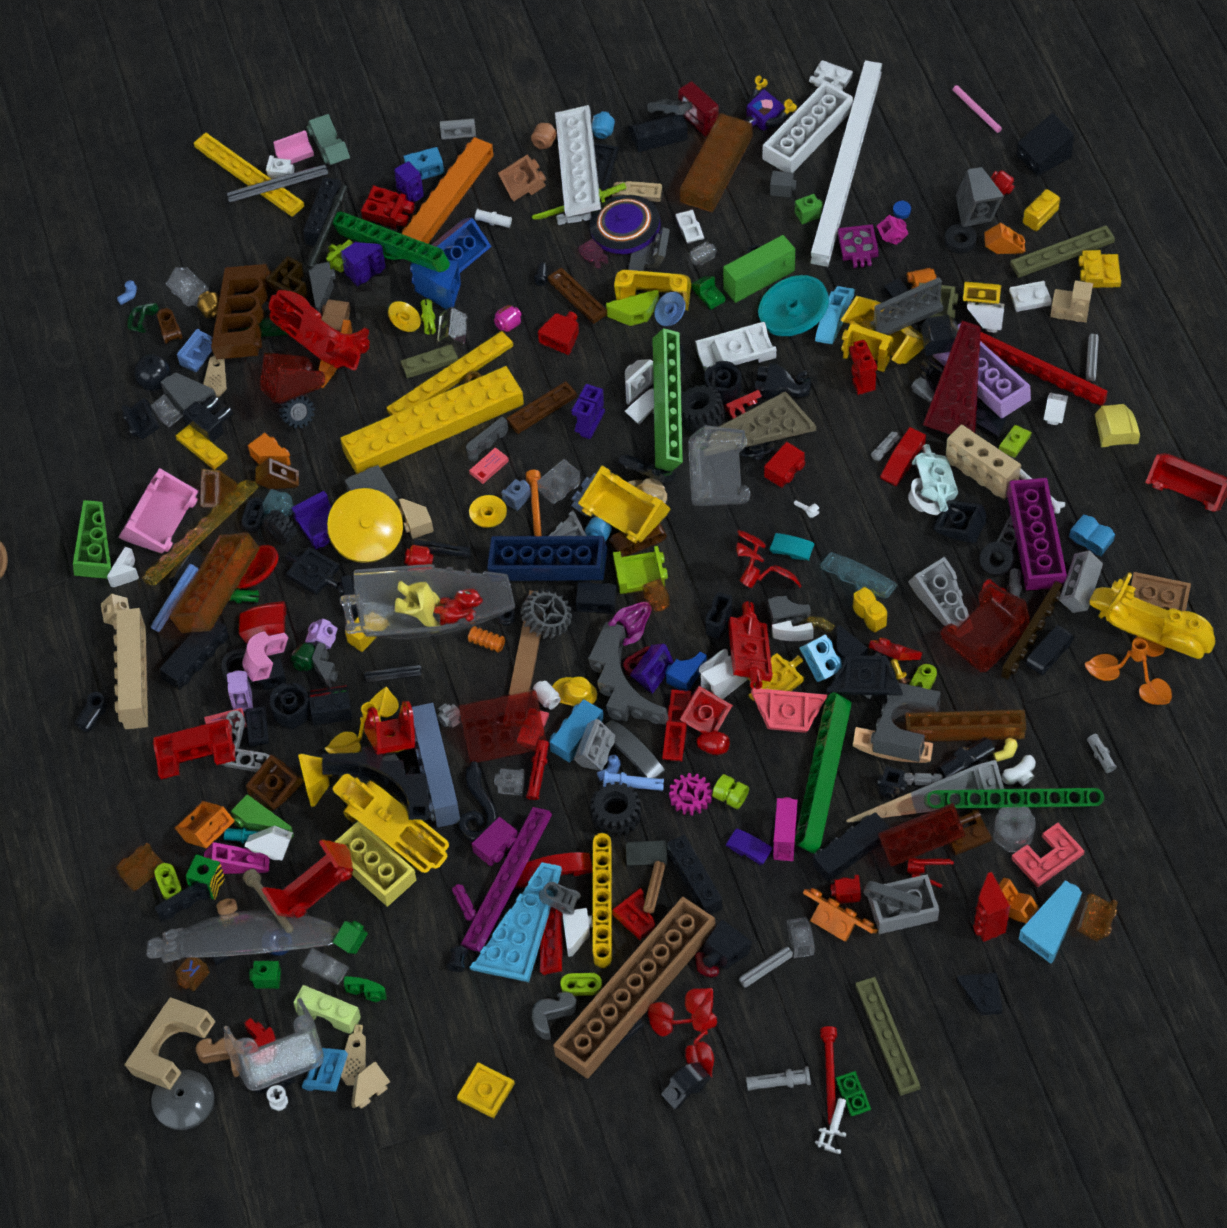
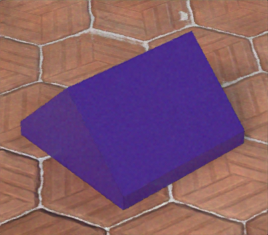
M665 644L651 645L630 674L631 677L652 694L665 678L667 667L674 663Z

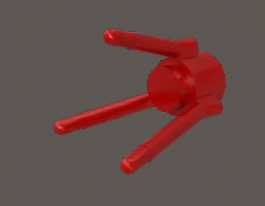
M909 857L907 873L912 874V878L921 876L920 873H924L925 865H953L954 861H951V859H919ZM929 879L931 885L939 888L942 887V884Z

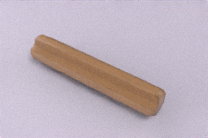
M656 861L654 864L643 908L645 912H654L665 869L664 862Z

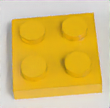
M477 1063L459 1092L457 1100L494 1118L515 1083L514 1080Z

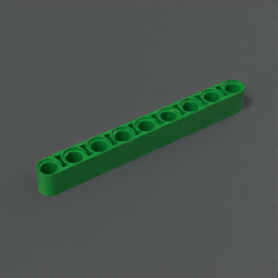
M337 212L332 223L338 234L360 243L381 244L384 252L431 270L444 272L450 266V262L441 248L344 212Z
M835 692L830 693L825 701L795 836V844L810 853H815L822 842L851 709V701Z
M1097 788L929 791L924 796V804L931 809L1093 807L1102 804L1104 801L1103 792ZM1052 792L1058 797L1055 804L1049 799ZM1072 792L1077 795L1075 803L1069 800V795ZM1091 792H1094L1097 795V800L1095 803H1092L1089 800V794ZM973 793L978 796V802L975 805L970 802V796ZM992 793L998 796L996 804L990 802L989 798ZM1012 793L1018 796L1016 804L1010 802L1009 797ZM1031 793H1035L1038 797V801L1035 804L1031 803L1029 799ZM932 794L937 795L939 798V802L936 805L930 802ZM952 794L958 796L959 800L956 805L950 802Z

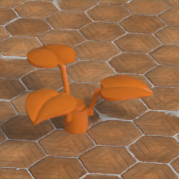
M1137 636L1133 640L1131 651H1127V655L1120 664H1118L1117 658L1110 654H1100L1085 662V667L1092 676L1103 681H1111L1119 677V669L1124 666L1129 657H1132L1136 662L1143 661L1147 684L1141 685L1139 689L1141 699L1146 703L1154 705H1165L1170 703L1172 699L1169 685L1159 678L1153 679L1150 682L1147 670L1146 655L1150 657L1159 656L1164 653L1165 646Z

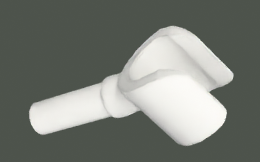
M798 501L794 502V505L805 510L810 518L819 514V511H817L819 507L815 503L808 507Z

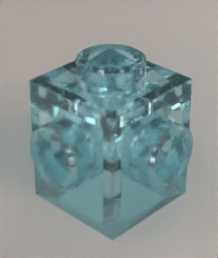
M271 489L263 502L265 514H269L272 510L276 509V511L279 510L280 513L285 514V517L292 514L291 508L294 507L292 497L288 493Z

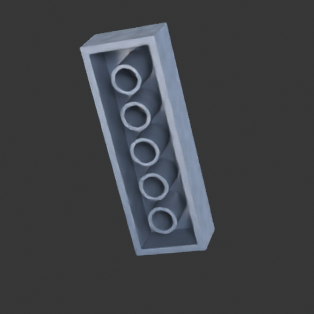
M429 703L412 707L415 752L421 774H425L431 820H436L437 828L459 823L458 803L434 704Z

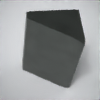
M666 841L626 842L627 867L654 866L656 861L664 862L667 865Z

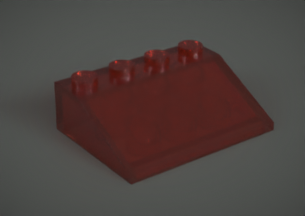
M536 689L459 704L470 763L535 751L537 740L546 741Z

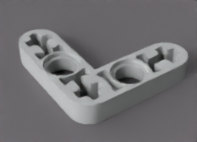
M231 711L226 719L232 725V734L236 735V740L233 742L235 745L236 763L232 761L221 765L257 772L262 765L255 762V757L258 762H264L270 755L239 749L245 718L241 712ZM236 716H238V718H239L240 721H236V723H235V728H236V730H234V729H233L234 724H233V722H232V719H235ZM243 756H250L251 760L248 764L243 765L240 763Z

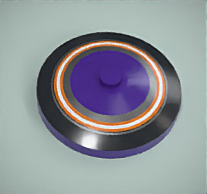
M620 195L606 200L600 204V210L593 212L590 219V232L594 242L601 249L615 254H628L645 248L654 240L660 230V217L657 208L648 199L637 195Z

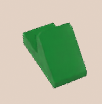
M704 276L691 284V288L710 310L725 302V296L715 286L714 276Z

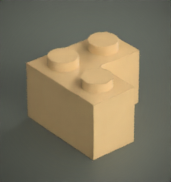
M1075 281L1073 292L1055 289L1050 317L1087 322L1093 283Z

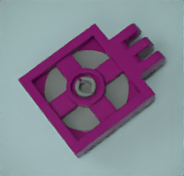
M873 224L838 228L837 233L843 261L852 260L853 268H857V262H860V267H864V261H867V266H872L871 257H878L879 253Z

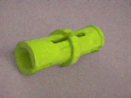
M426 299L427 305H425V300L421 301V319L424 322L425 334L430 335L429 329H431L432 334L436 332L434 323L435 313L433 312L432 301Z

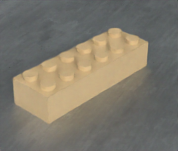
M140 608L116 610L117 618L113 619L114 629L117 630V634L114 635V644L117 646V651H114V660L117 663V667L114 668L115 679H118V684L114 686L115 695L118 696V701H115V711L118 713L119 722L123 723L125 729L148 727L146 627Z

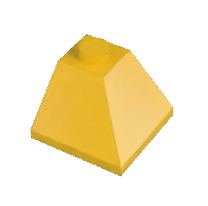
M299 754L298 757L310 805L314 807L329 787L328 777H332V775H322V758Z

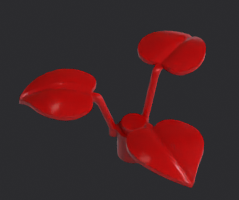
M737 531L738 536L752 542L755 547L753 551L741 543L736 544L738 556L751 557L748 567L739 580L741 583L753 588L757 579L761 581L767 573L775 571L792 579L801 588L799 580L793 573L777 565L770 566L760 575V570L753 566L755 559L764 562V559L757 554L759 546L765 548L766 545L759 538L747 532Z
M695 988L688 991L685 997V1006L687 1011L692 1014L691 1019L673 1020L674 1011L670 1005L664 1002L651 1004L648 1008V1018L656 1034L667 1036L673 1030L672 1024L691 1022L694 1029L701 1032L694 1040V1045L687 1046L685 1053L686 1061L688 1064L699 1063L712 1077L714 1065L712 1049L707 1043L699 1042V1040L708 1034L707 1030L717 1025V1018L712 1013L713 988Z

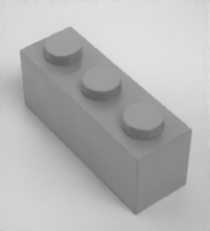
M1090 550L1074 554L1059 599L1072 613L1088 610L1090 606L1089 600L1095 590L1103 563Z

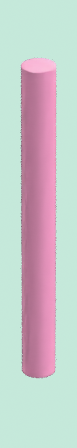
M958 85L953 88V91L996 133L1002 130Z

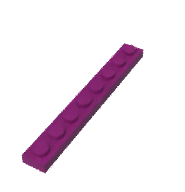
M532 808L461 943L463 947L478 952L482 950L552 816L549 810Z

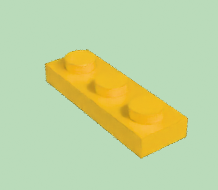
M188 425L176 435L177 440L214 470L228 459L227 454L191 425Z

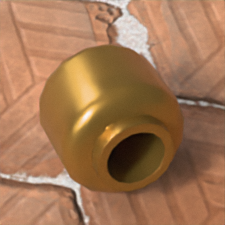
M209 291L199 296L197 306L206 318L213 317L215 319L217 317L220 298L215 292Z

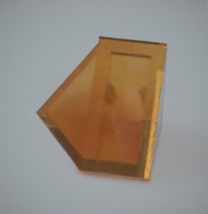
M202 469L200 506L219 508L242 486L221 471Z

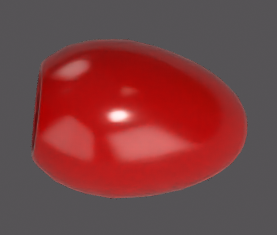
M707 732L697 738L698 747L706 753L722 755L729 749L730 741L724 733Z

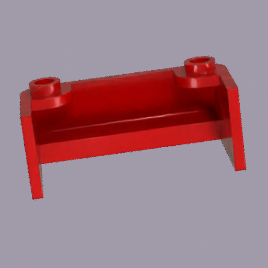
M1167 453L1156 455L1145 482L1147 484L1152 483V487L1162 491L1163 488H1169L1201 501L1205 505V509L1212 512L1219 511L1227 498V477Z
M321 840L319 843L327 855L284 890L268 887L261 889L278 916L291 918L304 916L307 909L339 883L348 880L352 876L353 864L351 854L345 844Z

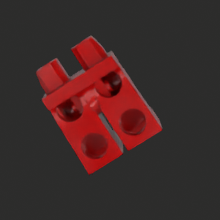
M373 186L361 210L362 219L368 222H377L383 226H390L392 229H396L397 225L406 227L408 215L403 213L412 214L414 203L406 200L405 194H398Z

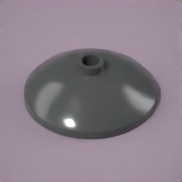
M180 1070L181 1074L170 1090L156 1085L152 1093L151 1105L154 1115L160 1123L168 1128L175 1130L193 1128L202 1123L212 1111L214 1105L213 1088L205 1076L192 1070ZM179 1092H184L182 1096H177Z

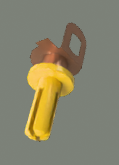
M892 659L891 664L898 683L906 684V682L911 681V679H905L907 674L901 671L897 659Z

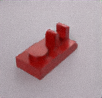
M759 390L725 404L723 407L728 411L730 418L733 420L736 418V410L740 412V415L744 414L743 405L747 404L749 407L758 403L757 399L762 396Z

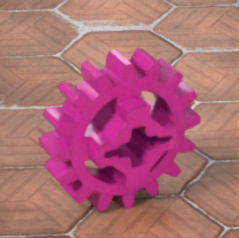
M688 773L686 778L680 775V781L674 779V785H670L669 799H671V805H676V811L682 809L684 815L687 811H690L691 815L694 814V811L700 814L701 808L707 809V803H711L712 790L710 789V783H706L705 777L699 779V774L691 777V774Z

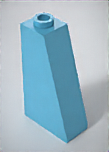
M1065 880L1020 930L1019 940L1049 963L1054 961L1079 905L1082 894L1080 889L1075 884H1070Z

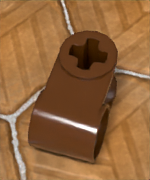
M168 308L161 309L157 314L165 344L178 338L180 340L183 339L172 310Z

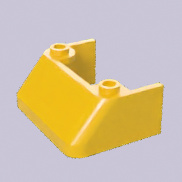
M856 296L841 318V321L873 330L870 322L874 321V306L880 304V302ZM912 326L889 335L892 336L891 355L893 357L891 360L900 365L901 363L906 364L924 349L922 334Z

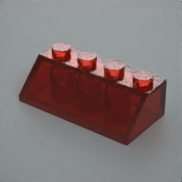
M954 803L878 833L883 851L891 867L966 836Z

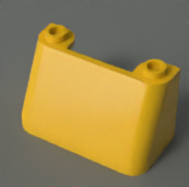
M621 270L616 274L614 284L616 300L635 296L637 290L677 292L683 296L685 310L688 311L691 280L687 275L637 270Z
M601 466L578 502L583 508L581 510L583 513L590 517L593 514L600 519L602 518L608 524L627 534L626 538L635 544L637 541L642 542L671 510L662 500L646 494L619 476L611 473L604 466Z

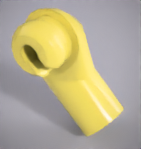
M1007 738L1003 750L993 753L994 760L999 762L1012 758L1017 749V741L1013 738Z

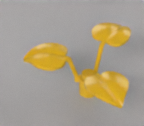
M387 687L379 691L370 702L362 705L363 717L360 718L361 724L358 738L353 732L340 733L325 747L327 753L360 752L361 745L359 742L362 740L364 723L369 708H376L380 722L381 716L390 717L396 713L399 708L398 701Z

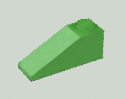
M246 795L231 811L235 821L234 824L239 828L244 827L248 831L260 832L272 826H277L293 833L290 825L249 795Z

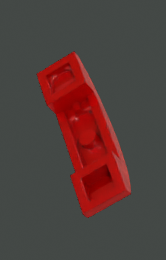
M584 852L563 853L529 861L520 875L515 889L527 887L528 881L541 863L561 866V875L573 873L574 876L592 873L593 867L590 855Z

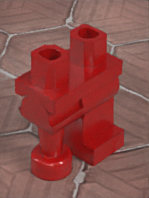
M859 340L854 342L853 346H849L850 356L854 363L851 369L852 375L855 376L853 384L858 395L875 390V371L878 368L865 340Z

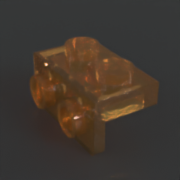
M1093 893L1087 895L1077 931L1095 941L1107 937L1112 930V920L1117 914L1116 907L1118 901L1112 900L1107 902Z

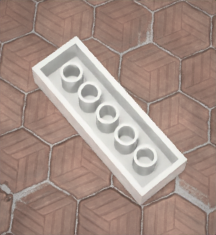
M824 82L763 145L762 159L784 172L793 173L850 114L853 97Z

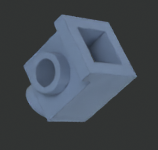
M515 479L506 490L503 489L501 492L503 502L516 511L531 497L530 486L524 480L518 481Z

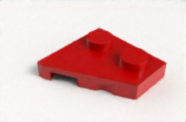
M885 638L871 640L869 648L897 660H920L922 656L920 651L890 643V640Z
M641 888L612 910V915L639 940L655 929L653 917L650 913L643 910L645 900Z

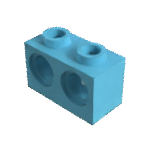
M826 635L800 647L817 682L834 675L842 668L841 659L836 655L833 644ZM817 645H818V646L820 647V649H821V652H820V653H819V652L817 651V649H816V646H817ZM825 663L829 664V670L826 668Z

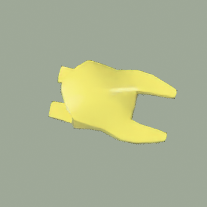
M399 581L398 590L407 598L404 600L396 598L395 612L416 617L428 628L434 630L441 629V625L434 618L433 612L434 607L444 605L440 604V598L432 591L427 582H417L408 586Z

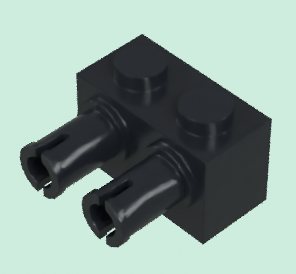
M213 395L203 405L195 401L182 413L187 426L191 425L213 443L224 434L222 423L233 415V411L225 405L215 415L210 413L221 404L219 399Z

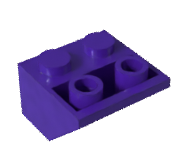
M355 242L341 251L344 273L356 286L367 282L371 277L381 273L386 268L381 244Z

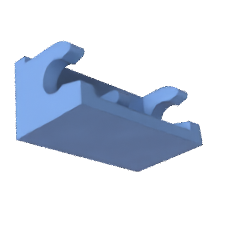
M196 329L177 353L179 364L197 372L213 352L211 348V340L213 338Z

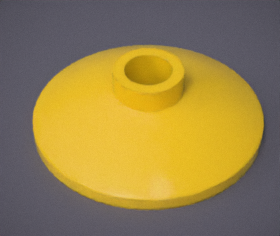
M397 301L389 306V319L397 328L406 332H413L419 328L421 324L420 315L411 305Z
M484 495L475 499L469 508L471 520L476 525L485 528L499 525L507 514L506 505L503 500L493 495Z

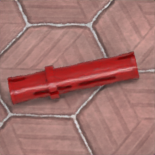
M537 740L535 756L532 757L533 767L526 795L531 800H539L544 767L548 761L546 756L549 742L545 740Z

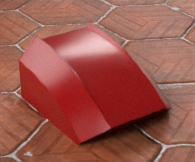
M285 601L258 605L240 613L239 634L245 643L248 644L249 640L260 632L265 631L268 636L285 633Z

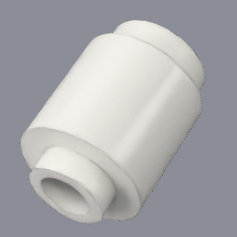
M539 681L534 685L532 694L544 707L553 709L559 704L561 700L559 693L547 681Z

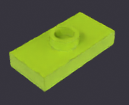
M1014 425L1000 444L999 450L1015 458L1031 437L1032 432Z

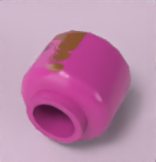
M506 305L495 313L494 323L499 330L509 332L521 323V312L517 307Z

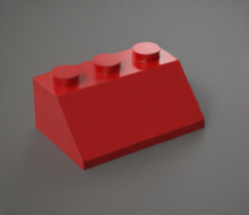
M992 872L987 874L979 895L975 924L973 925L976 935L981 936L983 942L1006 933L1010 904Z

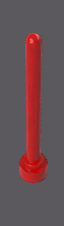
M826 1026L820 1029V1038L825 1043L828 1123L831 1124L836 1108L833 1043L837 1038V1028Z

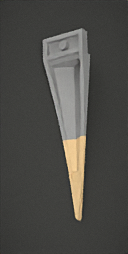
M993 760L972 766L849 818L846 822L861 821L866 815L870 816L874 812L881 818L945 810L931 809L924 804V796L929 791L1004 789L997 762ZM974 793L971 794L970 802L974 805L977 804L978 796ZM995 793L990 795V802L998 801V796ZM932 794L930 796L931 804L936 805L939 802L937 795ZM952 794L950 802L956 805L959 800L958 796Z

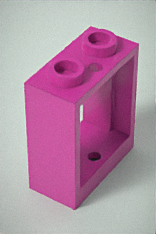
M789 797L777 798L773 860L794 861L797 800Z

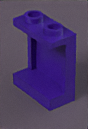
M325 491L291 508L293 518L315 550L331 542L327 531V520L332 506Z

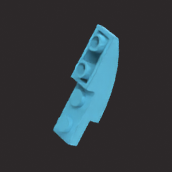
M837 286L834 292L831 291L828 309L819 322L815 337L816 342L833 345L843 324L841 318L854 296V289Z

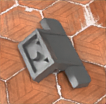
M663 227L648 246L631 253L629 270L658 269L665 258L670 229Z

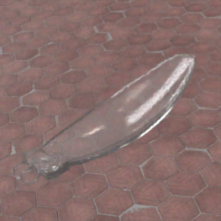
M245 910L212 917L184 930L183 928L168 930L163 933L162 939L153 938L148 941L146 956L154 959L161 957L163 963L183 957L234 956L318 947L333 944V940L340 929L328 921L304 915L300 918L286 917L293 926V932L287 933L271 910Z

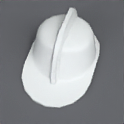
M916 478L912 481L911 490L908 494L910 504L920 512L925 511L928 514L938 515L941 513L939 503L921 495L920 492L924 488L921 478Z

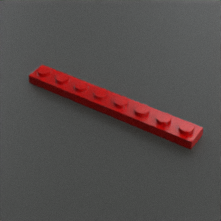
M981 332L980 341L1001 360L1021 368L1027 373L1036 375L1044 381L1051 382L1061 389H1066L1076 396L1083 397L1093 404L1103 406L1106 402L1107 390Z

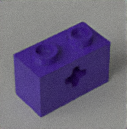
M409 161L394 169L397 192L399 194H405L406 200L411 202L418 201L424 196L421 174Z

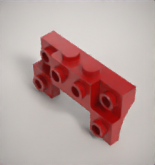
M228 719L153 738V747L160 779L179 775L180 762L214 754L216 765L235 761L232 725Z

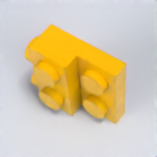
M1101 250L1082 251V256H1079V267L1082 266V270H1080L1081 281L1093 283L1092 288L1121 287L1118 254L1101 255Z

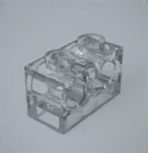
M563 459L537 481L538 492L555 504L557 501L562 500L570 490L578 487L580 484V471Z

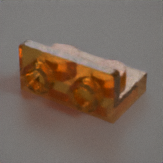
M146 843L144 846L138 847L130 857L123 859L116 868L119 876L133 891H136L155 876L156 867L164 862L152 851L149 843Z

